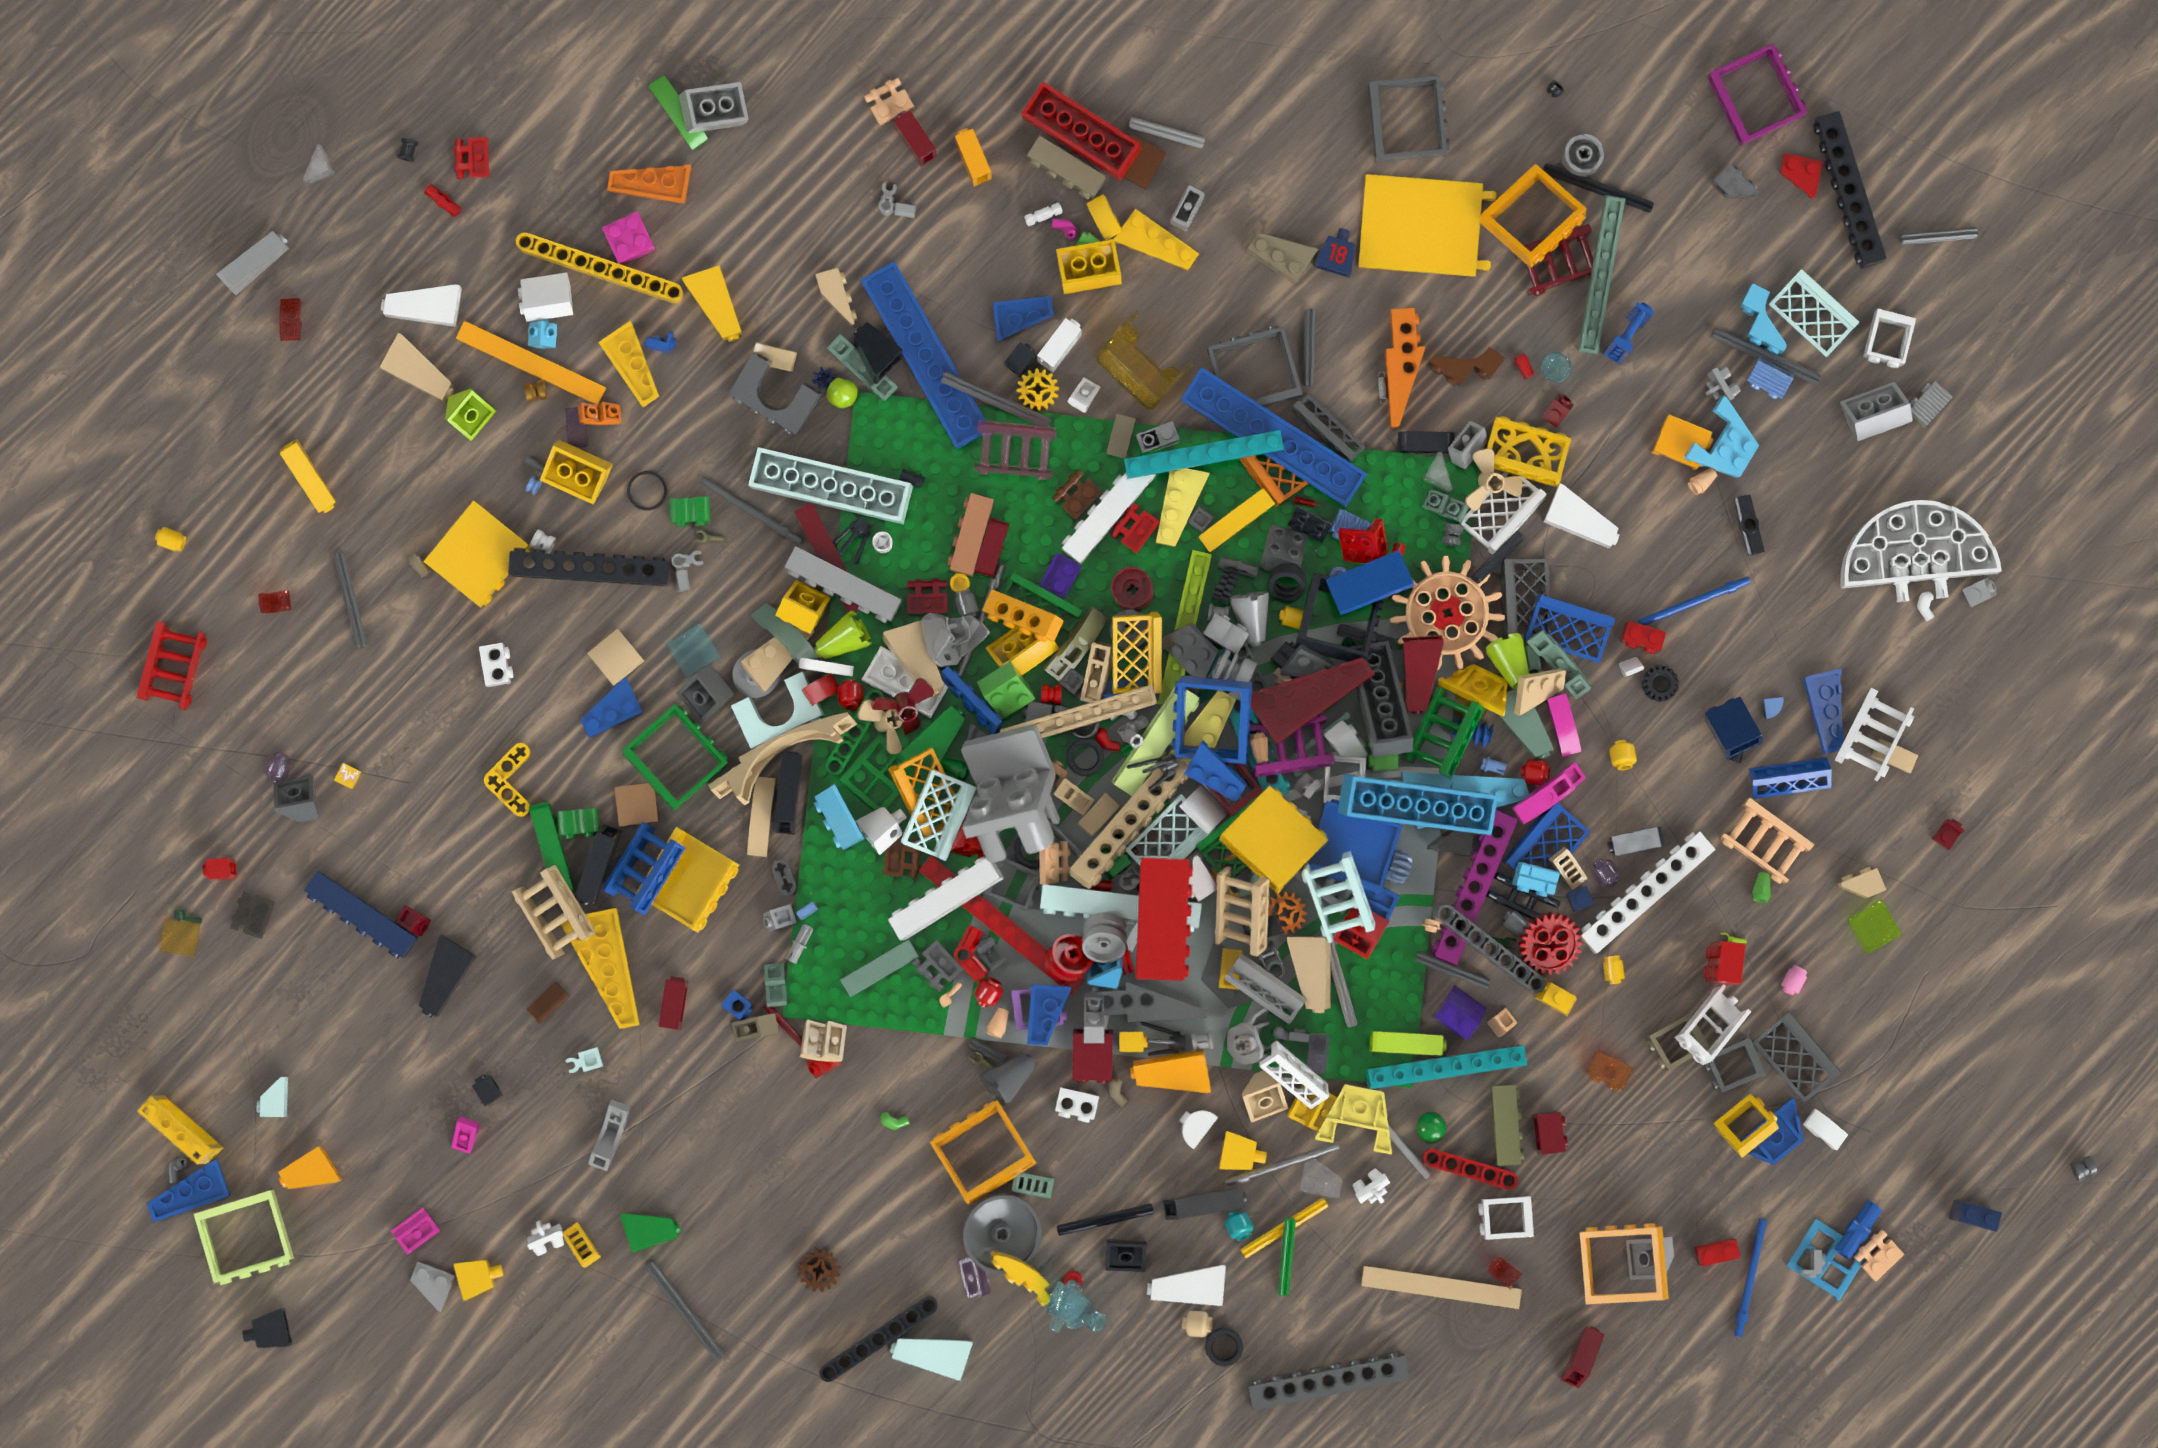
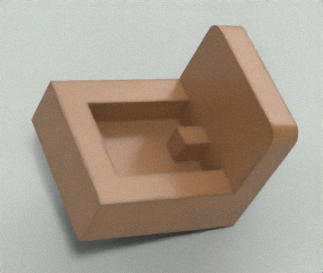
M1053 759L1052 764L1055 769V775L1060 777L1054 787L1056 789L1063 778L1069 780V777H1067L1068 772L1062 768L1063 764Z

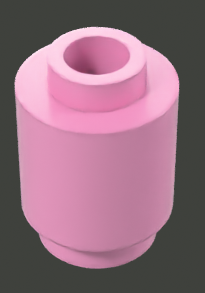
M1796 965L1789 968L1781 983L1782 991L1791 996L1794 993L1799 994L1807 979V971Z

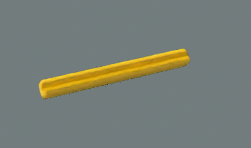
M1319 1199L1292 1216L1291 1218L1296 1220L1295 1227L1326 1209L1328 1204L1325 1199ZM1284 1222L1241 1248L1243 1256L1248 1258L1283 1236Z

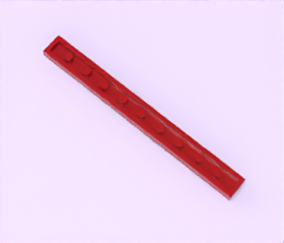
M932 856L929 857L919 870L920 873L938 887L942 886L941 883L950 877L952 879L957 877ZM978 894L961 905L1050 977L1044 966V957L1048 950ZM1081 978L1076 983L1068 985L1056 983L1061 987H1072L1069 994L1073 996L1085 980Z

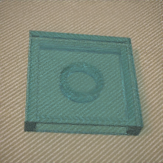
M701 624L667 643L687 678L721 658Z

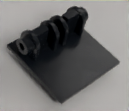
M1297 506L1288 523L1295 531L1305 533L1312 540L1319 541L1320 543H1323L1333 525L1300 506Z

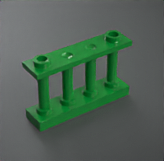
M1438 687L1431 695L1430 705L1413 738L1412 752H1405L1404 758L1412 764L1418 758L1439 767L1438 773L1451 780L1485 708L1474 701L1469 706H1465L1446 698L1447 692ZM1441 705L1464 713L1465 717L1462 723L1457 724L1438 716ZM1433 722L1456 731L1454 740L1449 742L1430 734L1429 731ZM1426 740L1447 749L1448 753L1445 759L1441 760L1420 751L1424 741Z

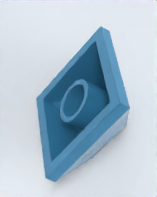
M1123 956L1119 960L1109 963L1093 961L1088 969L1087 983L1089 985L1117 989L1122 972Z

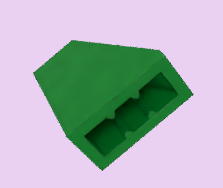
M631 1213L620 1215L632 1253L678 1238V1233L681 1232L678 1221L674 1222V1219L671 1217Z

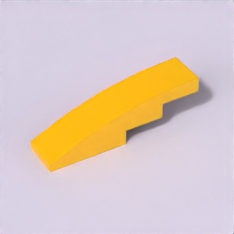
M1263 488L1202 533L1199 539L1208 551L1212 552L1275 505L1276 502L1267 490Z

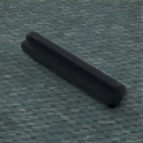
M1339 624L1337 635L1361 642L1364 641L1366 630ZM1376 634L1374 643L1389 641L1390 649L1393 648L1394 638Z

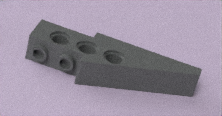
M1125 982V990L1117 987V989L1110 988V991L1102 992V988H1090V992H1086V997L1109 996L1112 999V1004L1109 1007H1104V1016L1127 1014V1022L1207 1018L1206 1009ZM1145 993L1149 994L1152 998L1149 1005L1141 1003L1140 998ZM1123 995H1129L1132 998V1003L1129 1006L1121 1004L1120 1000Z

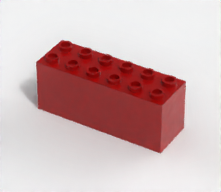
M1142 857L1140 859L1135 979L1185 981V977H1189V965H1185V958L1190 955V945H1186V937H1190L1191 925L1187 924V917L1191 916L1192 906L1188 904V897L1192 896V884H1189V877L1193 876V864H1189L1190 860Z

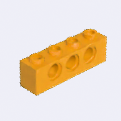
M993 589L982 609L983 612L988 614V619L996 623L1001 620L1003 625L1011 629L1018 627L1021 633L1028 636L1030 633L1035 634V638L1046 642V640L1054 642L1064 621L1052 613Z

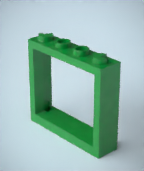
M676 704L621 751L622 755L674 812L728 765L726 761L728 758L722 750L717 751L713 746L715 744L708 735L704 736L700 732L702 728L695 720L691 722L687 718V715H689L687 711L681 706L678 708ZM674 715L718 763L714 769L678 800L671 795L633 752Z

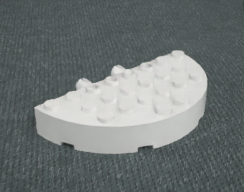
M1916 500L1900 503L1885 509L1872 517L1858 530L1844 555L1840 584L1841 588L1893 584L1896 585L1897 602L1910 601L1907 586L1909 582L1933 580L1935 581L1936 599L1948 598L1946 581L1948 578L1998 574L2002 570L1995 546H1993L1986 531L1972 517L1953 506L1951 507L1941 502Z

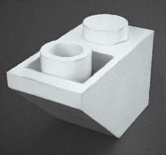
M1343 720L1324 734L1331 747L1341 757H1366L1368 755L1364 749L1366 744L1360 737H1356L1358 733L1351 724L1347 725Z

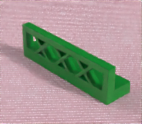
M1014 572L1003 594L1017 600L1023 597L1025 603H1027L1026 596L1034 594L1038 597L1040 603L1034 607H1041L1044 610L1043 606L1052 604L1057 612L1054 615L1059 618L1064 614H1070L1075 617L1070 627L1062 623L1061 628L1068 632L1075 627L1083 612L1081 609ZM1013 583L1021 587L1023 595L1014 597L1008 593Z

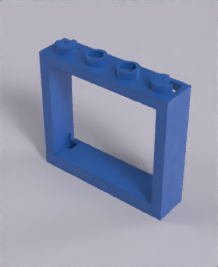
M1181 676L1179 681L1175 682L1174 694H1177V701H1174L1173 712L1177 713L1176 720L1174 719L1173 731L1176 732V738L1172 740L1175 757L1192 759L1198 749V746L1184 745L1187 687L1241 692L1238 750L1210 749L1214 753L1216 752L1223 762L1246 764L1249 757L1248 741L1250 736L1252 682Z

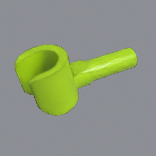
M1725 932L1720 934L1728 936L1727 942L1747 943V939L1732 937Z

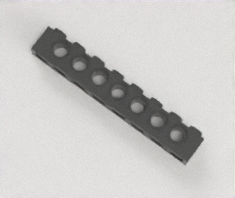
M1400 1352L1389 1353L1387 1358L1381 1359L1379 1355L1369 1357L1367 1362L1361 1363V1359L1349 1361L1347 1366H1341V1363L1329 1365L1330 1369L1326 1370L1318 1367L1310 1369V1373L1302 1374V1371L1290 1373L1291 1377L1283 1378L1282 1375L1271 1377V1381L1263 1382V1379L1253 1380L1251 1385H1247L1252 1410L1409 1380L1406 1357L1404 1354L1400 1355ZM1385 1363L1392 1365V1371L1389 1374L1382 1373L1381 1368ZM1365 1367L1372 1368L1373 1373L1369 1378L1362 1376V1370ZM1346 1371L1353 1373V1378L1349 1382H1345L1342 1379V1375ZM1326 1375H1331L1334 1379L1333 1383L1329 1386L1323 1384V1378ZM1306 1379H1312L1314 1386L1307 1390L1303 1387V1382ZM1286 1383L1294 1384V1391L1292 1393L1284 1392L1283 1387ZM1270 1386L1275 1389V1394L1272 1397L1264 1395L1266 1387Z

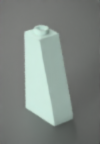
M898 1338L897 1342L893 1341L890 1353H893V1359L960 1381L973 1341Z

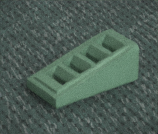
M1020 1173L1014 1177L1012 1191L1051 1199L1054 1179ZM1020 1177H1024L1022 1189L1018 1188ZM1028 1178L1032 1179L1030 1190H1026ZM1036 1180H1040L1038 1192L1034 1191ZM1044 1181L1048 1182L1046 1193H1042Z

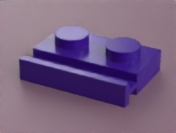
M1057 553L1039 587L1064 600L1082 566Z

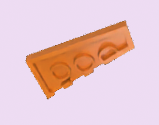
M691 164L676 167L666 166L664 168L653 167L639 170L610 171L607 191L685 204Z

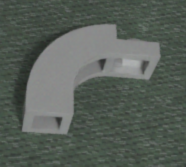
M611 1099L603 1127L591 1153L588 1165L604 1171L608 1170L622 1137L629 1116L630 1106Z

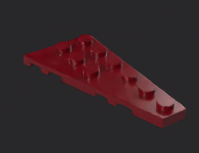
M1363 658L1356 659L1330 669L1321 670L1311 675L1302 676L1254 692L1251 697V709L1275 742L1279 744L1375 674Z

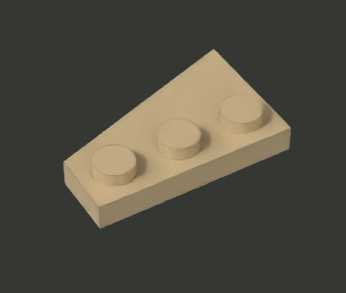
M1559 668L1519 676L1514 714L1521 716L1563 690L1566 670Z

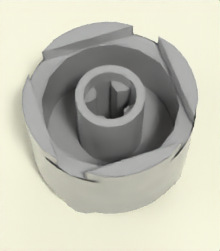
M1589 134L1573 137L1563 151V166L1567 171L1578 176L1588 177L1597 171L1604 158L1601 142ZM1582 153L1586 154L1584 159L1580 157Z

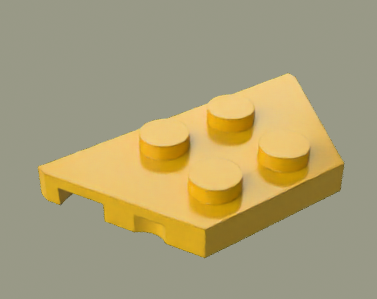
M1475 664L1463 670L1453 672V676L1444 679L1440 677L1438 679V686L1469 701L1479 703L1482 707L1501 716L1505 715L1508 686L1506 679Z

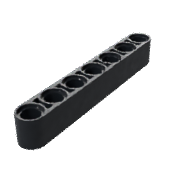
M932 1296L922 1298L825 1363L819 1371L820 1378L825 1382L835 1380L934 1314L938 1307L937 1300ZM926 1300H931L934 1303V1309L931 1311L925 1310L923 1303ZM908 1312H916L918 1319L915 1322L908 1321L906 1318ZM897 1322L900 1324L901 1331L899 1333H893L890 1330L892 1323ZM875 1334H882L884 1336L882 1344L874 1342L873 1336ZM859 1345L867 1347L868 1352L866 1355H859L857 1353ZM842 1356H848L851 1359L849 1366L844 1367L841 1365L840 1358ZM831 1367L834 1370V1376L831 1378L825 1377L823 1374L824 1368Z

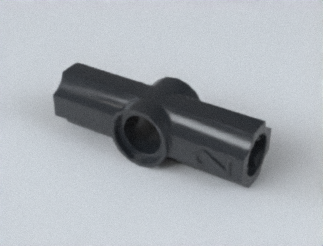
M1751 494L1734 498L1739 520V530L1743 536L1747 556L1765 552ZM1746 520L1753 523V530L1745 528L1744 523Z

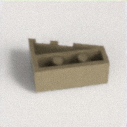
M1262 233L1256 235L1247 249L1249 255L1294 285L1299 281L1318 252L1316 248Z

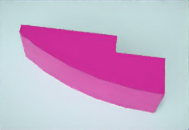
M1566 693L1547 699L1546 704L1562 757L1581 752L1574 718Z

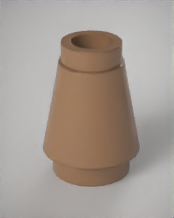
M1265 733L1250 735V741L1248 742L1256 762H1267L1268 737L1265 736Z

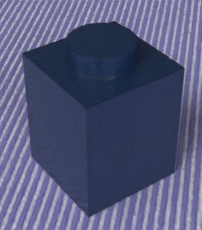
M1587 886L1566 894L1573 912L1594 904Z

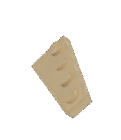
M794 626L807 641L814 634V630L810 634ZM773 637L744 658L740 664L764 694L793 658L791 653Z

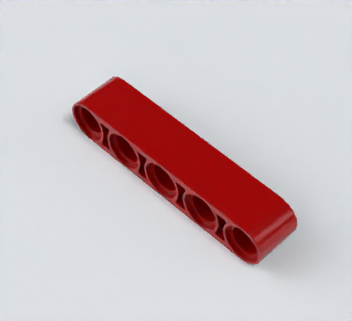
M1427 1149L1422 1155L1423 1163L1432 1168L1507 1190L1514 1189L1518 1184L1517 1176L1503 1169L1435 1149ZM1434 1152L1437 1160L1430 1164L1426 1158L1429 1153ZM1449 1158H1453L1456 1161V1166L1453 1169L1446 1167V1161ZM1471 1163L1474 1165L1475 1171L1473 1174L1468 1175L1465 1172V1167ZM1491 1169L1494 1172V1177L1488 1181L1484 1178V1172ZM1506 1175H1511L1513 1178V1183L1510 1186H1505L1503 1183V1178Z

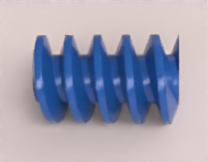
M1455 715L1453 722L1460 724L1464 717L1461 716L1457 721V716ZM1478 722L1470 741L1474 739L1475 746L1481 741L1484 748L1487 743H1490L1494 725L1492 724L1488 729L1486 722L1481 727L1480 722ZM1451 730V739L1454 740L1456 731Z

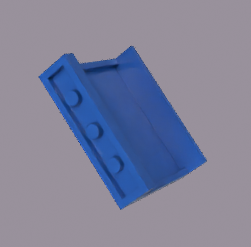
M1338 800L1326 801L1318 828L1326 834L1328 841L1307 862L1310 865L1311 871L1340 863L1343 853L1351 851L1363 889L1381 894L1403 826L1395 822L1345 816L1337 813ZM1342 871L1325 875L1341 882L1348 879L1346 872Z

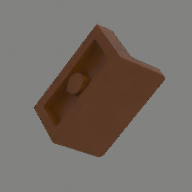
M554 982L526 1010L536 1019L538 1024H541L569 995L557 982Z

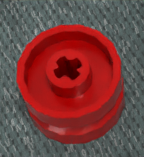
M1064 934L1056 939L1045 954V970L1050 978L1056 982L1065 985L1074 984L1083 977L1092 965L1093 960L1083 953V938L1081 936Z

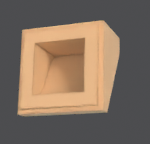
M1506 1007L1487 1022L1497 1037H1501L1518 1023Z

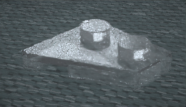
M1314 1158L1305 1160L1299 1192L1339 1199L1342 1178Z

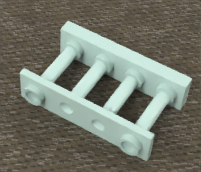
M1351 851L1343 853L1340 863L1311 871L1309 863L1305 864L1302 878L1304 883L1309 885L1322 923L1320 927L1323 937H1327L1328 943L1333 941L1334 932L1355 926H1364L1366 932L1374 930L1375 921ZM1339 871L1346 872L1348 877L1346 881L1320 889L1317 888L1314 878ZM1346 889L1352 890L1354 897L1351 900L1324 907L1321 896ZM1352 907L1359 909L1360 915H1358V918L1330 925L1327 917L1328 914Z

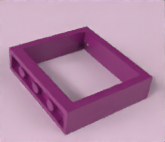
M1773 43L1714 70L1707 76L1740 147L1793 123L1807 114L1805 102L1800 100L1797 94L1799 93L1798 87L1795 82H1791L1789 77L1790 71L1786 65H1783L1780 59L1782 55L1778 52L1777 47H1774ZM1764 56H1768L1795 114L1748 135L1720 77Z

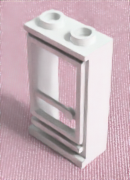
M1724 984L1715 987L1711 991V994L1680 1033L1675 1036L1680 1046L1687 1049L1693 1055L1694 1060L1702 1065L1714 1060L1751 1013L1749 1009L1740 1012L1734 1006L1738 999L1734 996L1726 998L1722 994L1726 988ZM1709 1008L1728 1025L1724 1031L1705 1014ZM1702 1017L1715 1028L1716 1033L1721 1034L1708 1051L1689 1034Z

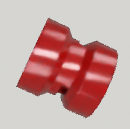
M1042 684L1041 703L1048 704L1053 701L1055 705H1061L1062 685H1055L1052 688L1047 684Z

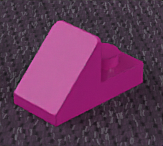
M460 1116L456 1124L451 1148L470 1154L480 1129V1124Z

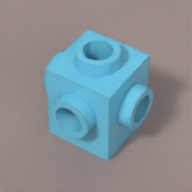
M549 319L529 322L528 346L541 349L556 348L557 324L549 323Z

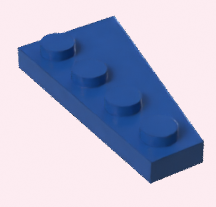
M218 1158L148 1202L147 1206L153 1222L229 1197L230 1192Z

